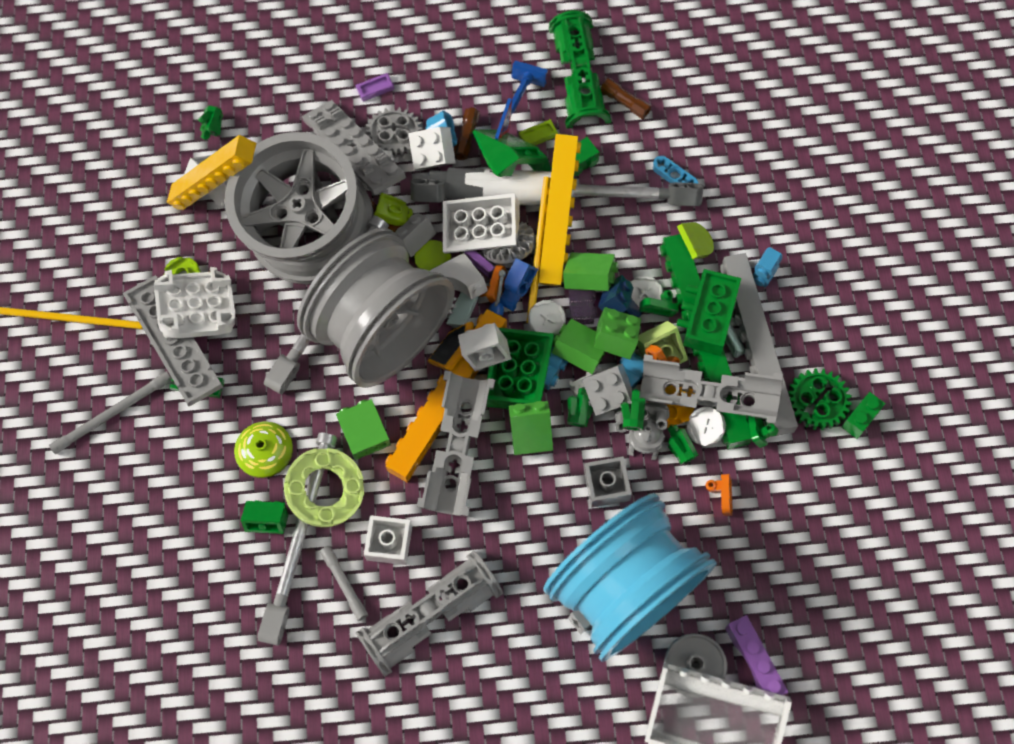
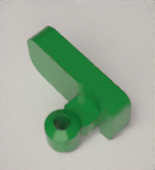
M666 290L660 295L661 300L644 298L639 302V310L650 314L672 317L679 312L678 303H672L673 293L670 290Z
M747 416L752 441L759 448L767 446L766 438L776 436L779 431L778 428L772 423L764 427L763 418Z

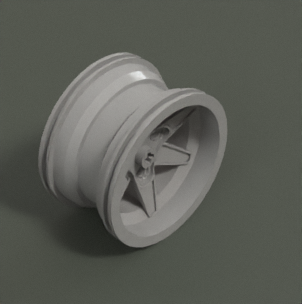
M306 132L282 133L256 144L252 163L234 176L229 177L225 191L226 215L237 237L253 251L259 262L269 272L282 280L296 284H311L333 256L351 241L367 233L370 228L368 223L374 216L369 195L362 183L357 179L351 163L342 150L331 141ZM317 171L327 172L339 180V182L315 190L314 178ZM295 175L292 187L283 182L287 178ZM270 193L277 203L261 208L264 200ZM346 200L339 219L333 224L322 211L330 205ZM276 225L284 227L279 248L264 241L260 233ZM306 228L323 234L322 237L314 242L298 247L299 240Z
M387 228L371 230L343 247L318 273L301 301L297 314V326L300 332L311 342L337 346L340 349L349 378L359 387H373L401 371L434 337L452 306L455 294L454 285L441 273H431L428 270L412 267L409 264V254L405 248L404 241L392 230Z

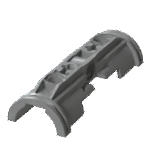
M644 354L643 379L639 398H645V404L649 401L696 408L697 405L715 407L716 411L763 418L767 419L766 423L776 424L783 374L774 373V376L745 372V378L722 375L721 383L701 381V371L680 369V363L655 360L653 355ZM672 385L676 387V392L672 395L665 392L667 386ZM679 387H682V391H684V392H681V395H682V396H679V394H680V389H679ZM689 389H693V393H695L691 397H688L687 393H685ZM728 395H732L733 399H738L739 395L741 396L740 405L737 404V400H731L730 403H728L725 398H727ZM746 397H752L755 403L752 406H746L743 400Z
M445 371L443 379L446 381V387L441 406L445 410L440 431L449 433L446 452L436 450L432 472L428 471L423 498H418L417 507L443 514L468 517L470 507H466L474 457L467 456L471 437L478 438L488 393L489 390L494 389L495 379L475 380L464 378L451 371ZM464 403L472 405V410L469 413L461 411V406ZM459 415L465 418L470 417V420L465 419V425L468 428L464 429L463 432H460V429L457 427L462 424L463 420L459 418ZM454 460H457V463L460 465V467L455 469V475L459 474L458 478L453 475L447 476L448 472L452 474L453 469L449 465L454 463ZM449 479L456 481V487L453 490H448L445 487V483Z
M475 551L466 556L468 560L427 588L429 594L414 605L409 601L366 631L364 628H361L356 632L359 640L384 677L392 673L390 668L414 652L412 647L432 634L427 625L444 614L447 620L451 621L466 609H469L471 612L492 596L497 599L503 594L497 580ZM460 579H465L468 582V586L464 590H459L456 587V583ZM453 585L454 591L457 593V595L454 596V593L452 592L448 596V601H446L445 599L440 600V598L442 597L441 593H449L451 591L450 586ZM407 616H410L411 618L416 617L414 619L415 624L411 626V624L408 623L404 626L406 631L403 632L398 622L401 621L403 625L407 622ZM396 627L399 629V634L396 638L388 637L387 632L389 628Z

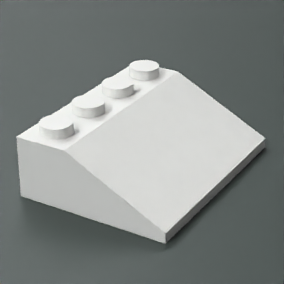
M515 193L443 201V253L517 246L520 207Z

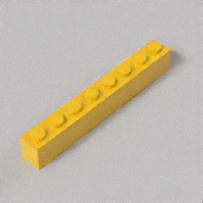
M556 134L539 275V284L561 287L562 282H564L563 266L567 264L569 254L565 253L566 245L570 246L571 234H567L568 227H572L573 216H569L570 208L574 209L575 197H572V190H576L577 179H574V171L578 172L579 160H576V153H580L581 142H578V136Z
M238 135L171 185L167 203L178 210L186 209L227 181L230 176H234L249 166L253 161L257 143Z

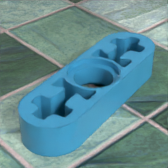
M658 156L654 159V172L669 183H698L695 177L667 157ZM672 172H678L680 174V177L675 179L672 178L670 174Z

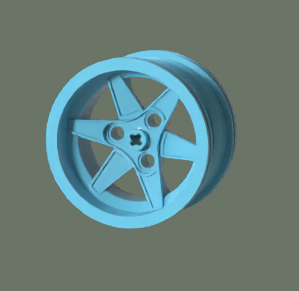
M655 493L644 496L632 503L596 530L559 565L543 588L546 595H550L551 601H560L566 608L573 611L579 610L592 625L590 640L595 644L593 652L595 654L601 653L599 656L601 662L607 661L621 652L660 621L687 597L717 564L714 559L708 560L710 558L708 552L702 554L696 547L684 548L670 533L671 524L669 517L663 511L665 503L659 501L660 498Z

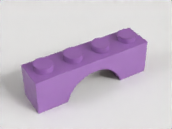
M743 616L729 623L725 629L735 648L745 658L753 674L756 688L780 695L787 694L788 690L748 616Z

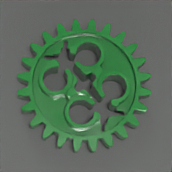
M815 368L813 374L807 370L805 375L800 373L798 378H794V384H791L789 387L791 391H788L793 411H795L794 415L795 417H800L798 423L806 422V428L812 424L813 430L820 426L823 431L826 425L829 429H832L833 423L838 426L840 420L844 421L845 415H848L850 411L848 408L852 403L848 400H850L852 395L846 394L849 388H843L845 381L839 382V375L833 378L832 371L827 375L825 374V369L818 373L817 368ZM828 383L830 387L834 388H832L831 392L828 391L823 399L816 404L810 418L809 413L805 412L807 407L810 408L815 400L820 397ZM813 384L820 385L821 389H816ZM829 395L834 396L837 401L830 400ZM801 398H807L810 404L803 402ZM817 410H823L825 415H820Z

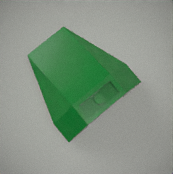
M473 130L472 133L485 161L496 176H512L517 164H529L534 171H552L548 158L537 146L509 133H506L500 139H495L497 130Z

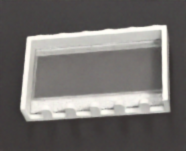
M664 662L645 734V742L648 744H781L792 702L790 697Z

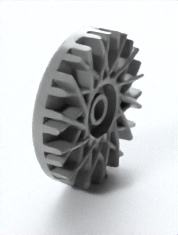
M521 222L518 230L517 246L481 250L483 256L487 260L498 264L514 263L516 258L519 260L524 259L535 247L536 240L531 226L528 227L527 223Z
M693 633L681 636L670 645L665 654V663L723 679L726 677V656L719 644L706 635ZM693 662L699 664L698 669L692 667ZM672 686L673 689H676V692L682 693L683 696H689V698L706 697L705 695Z

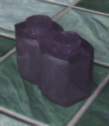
M568 289L571 319L583 325L594 324V318H598L597 307H593V301H596L595 290Z

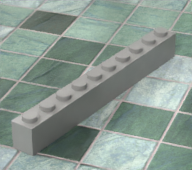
M742 253L726 256L720 265L721 273L741 278L734 305L736 313L735 323L737 326H740V340L746 347L744 351L746 359L751 364L750 373L774 376V373L782 374L747 255ZM784 378L777 421L774 424L779 430L776 436L794 433L798 427Z

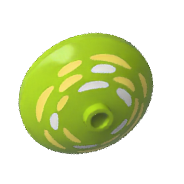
M268 421L257 422L244 429L237 438L234 448L235 459L239 467L246 474L256 478H267L281 472L290 462L293 453V443L288 432L279 424ZM260 443H264L263 447L258 448Z

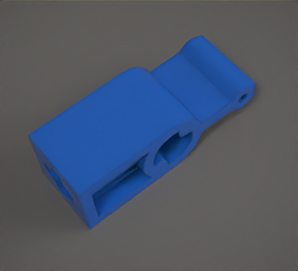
M517 258L515 259L504 282L505 290L500 297V302L504 307L511 311L516 309L520 297L527 293L538 268Z

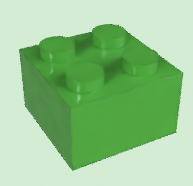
M605 307L597 324L593 348L630 360L638 344L641 318Z

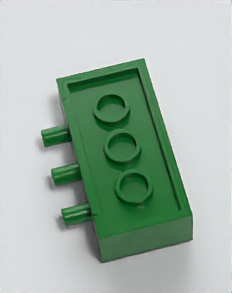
M704 269L699 287L687 285L686 292L696 294L694 304L683 301L681 309L692 311L690 321L679 318L677 321V326L687 328L683 346L721 356L741 278Z

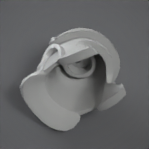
M648 418V420L643 422V430H629L628 453L630 456H633L635 449L641 453H653L651 460H656L665 438L663 430L656 428V421Z

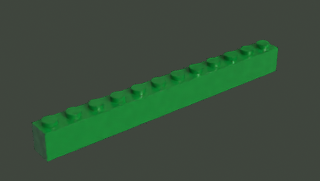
M681 234L663 238L662 245H660V252L666 259V271L670 272L672 277L670 278L671 286L673 289H676V302L681 306L683 301L694 304L696 294L686 292L687 285L699 287L700 284L694 260ZM682 309V319L690 321L692 311ZM692 348L694 356L698 357L699 362L697 366L698 370L703 373V381L721 383L722 375L732 376L724 350H722L720 356ZM728 395V397L725 398L728 403H730L731 400H737V404L740 405L739 395L738 399H733L732 395ZM720 412L726 424L721 441L723 444H726L727 450L749 445L752 439L746 416Z

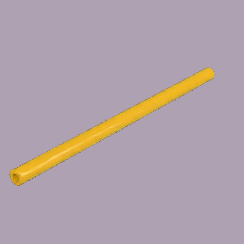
M544 177L533 263V266L538 268V271L531 283L526 323H528L529 312L537 301L551 177Z
M0 307V314L143 329L138 321Z

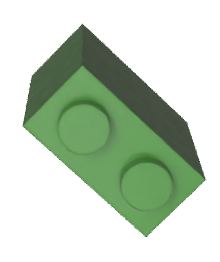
M571 252L563 272L564 289L609 291L611 284L615 282V273H618V262H615V254Z
M571 319L567 325L563 324L559 332L561 335L557 334L555 336L552 353L593 374L606 352L593 348L596 331Z
M372 399L362 400L356 406L343 408L336 414L355 460L391 446Z
M548 401L510 405L509 414L514 455L553 451Z

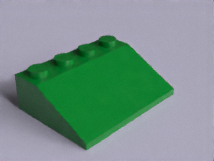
M499 328L508 341L511 360L489 367L487 379H495L494 389L489 390L487 407L509 409L510 405L542 401L554 333Z

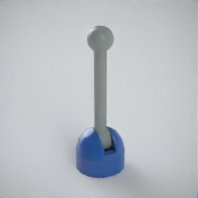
M501 270L499 271L500 280L497 298L490 305L489 310L503 316L504 306L500 302L506 271Z

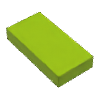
M550 119L520 131L519 137L528 143L538 145L555 138L558 132Z

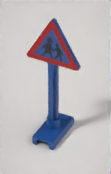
M514 61L511 78L520 80L521 83L513 99L508 98L495 139H500L509 132L511 115L515 112L527 86L534 84L545 87L548 69Z

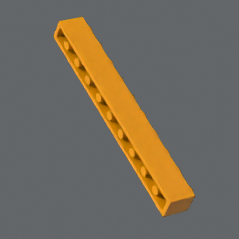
M487 309L484 314H480L476 322L477 325L473 330L481 328L485 324L493 323L498 328H507V319ZM462 356L451 372L464 378L474 379L479 370L475 371ZM443 374L439 377L435 390H431L428 394L426 404L419 408L415 421L410 422L404 438L401 437L397 442V449L387 457L385 462L389 473L407 483L441 430L445 410L441 406L446 387Z

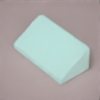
M461 292L455 304L456 308H453V313L450 314L446 324L458 328L468 323L478 297L471 300L470 297Z
M730 323L725 342L732 355L737 358L745 354V347Z

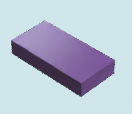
M388 73L355 85L362 102L395 90Z
M475 250L464 251L472 264L491 279L495 267Z

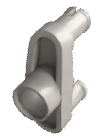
M647 401L644 410V420L651 418L652 421H656L657 429L665 430L670 414L669 407L663 403ZM621 407L615 410L614 418L616 420V430L623 433L627 430L622 428L623 417Z

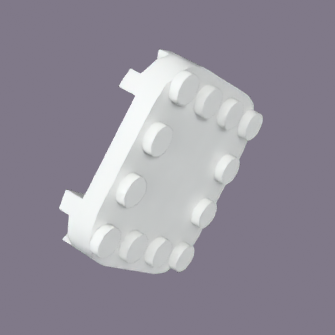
M210 267V272L172 274V270L164 271L165 274L159 277L158 280H155L154 293L159 329L165 338L201 337L232 332L235 325L236 309L234 307L229 275L226 276L224 273L217 271L216 267Z

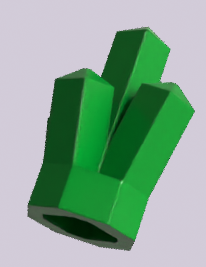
M207 106L204 113L197 119L202 124L200 130L202 132L201 138L204 140H208L210 135L217 137L221 133L223 112L218 107Z
M585 387L579 388L577 397L570 396L568 398L567 423L569 425L583 428L588 425L593 408L591 405H588L589 397Z
M637 389L632 391L630 410L628 403L623 402L621 404L622 428L626 430H643L645 398H639L640 391Z
M671 424L668 428L671 435L668 441V448L676 456L680 465L698 457V453L686 430Z

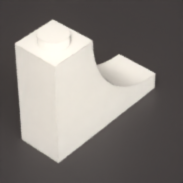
M465 253L430 270L431 273L437 272L444 275L452 282L454 290L466 294L471 300L488 291L483 276Z

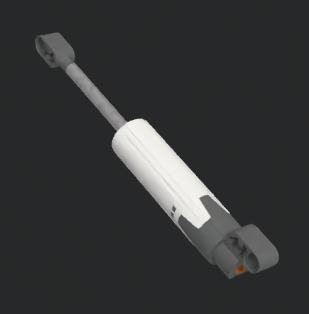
M449 167L448 171L430 170L429 179L419 178L410 181L411 200L417 202H443L445 199L449 201L515 193L519 205L540 206L544 177H551V171L514 170L512 176L498 177L491 169ZM680 182L670 183L668 188L577 184L576 190H572V197L577 195L667 199V203L670 205L700 206L702 205L704 186L698 183Z

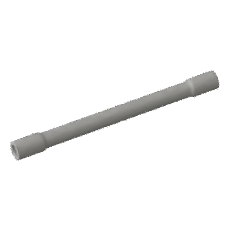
M167 371L141 389L69 434L49 444L50 449L54 454L59 453L104 422L155 390L164 387L171 382L172 378Z

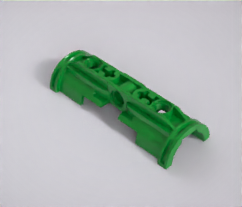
M577 10L563 12L554 17L549 23V33H553L556 53L560 52L561 64L570 63L572 73L571 76L564 78L567 92L565 104L568 116L565 120L566 129L572 128L578 120L588 116L597 115V117L605 121V124L612 123L610 113L605 109L598 74L590 70V61L595 60L590 29L593 28L592 18L586 12ZM572 30L579 31V34L572 35L570 32ZM577 41L579 49L575 47V42ZM587 88L591 92L589 94H583L581 93V90Z

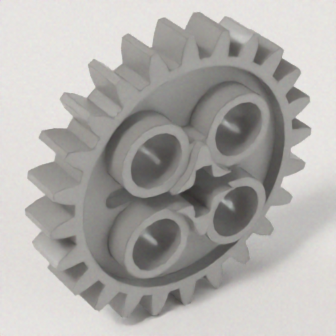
M392 107L391 111L384 108V113L378 110V116L372 114V119H368V124H366L365 133L382 150L392 151L394 157L397 158V154H400L402 157H404V152L411 154L408 133L422 131L423 128L422 123L418 122V117H414L413 112L408 114L407 109L401 112L400 107L395 111Z

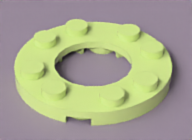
M331 448L312 449L300 455L288 469L284 481L285 499L291 511L303 522L316 527L337 526L353 516L361 505L364 496L363 476L357 464L343 452ZM326 469L339 476L343 484V494L337 503L323 507L309 500L305 492V481L312 472Z

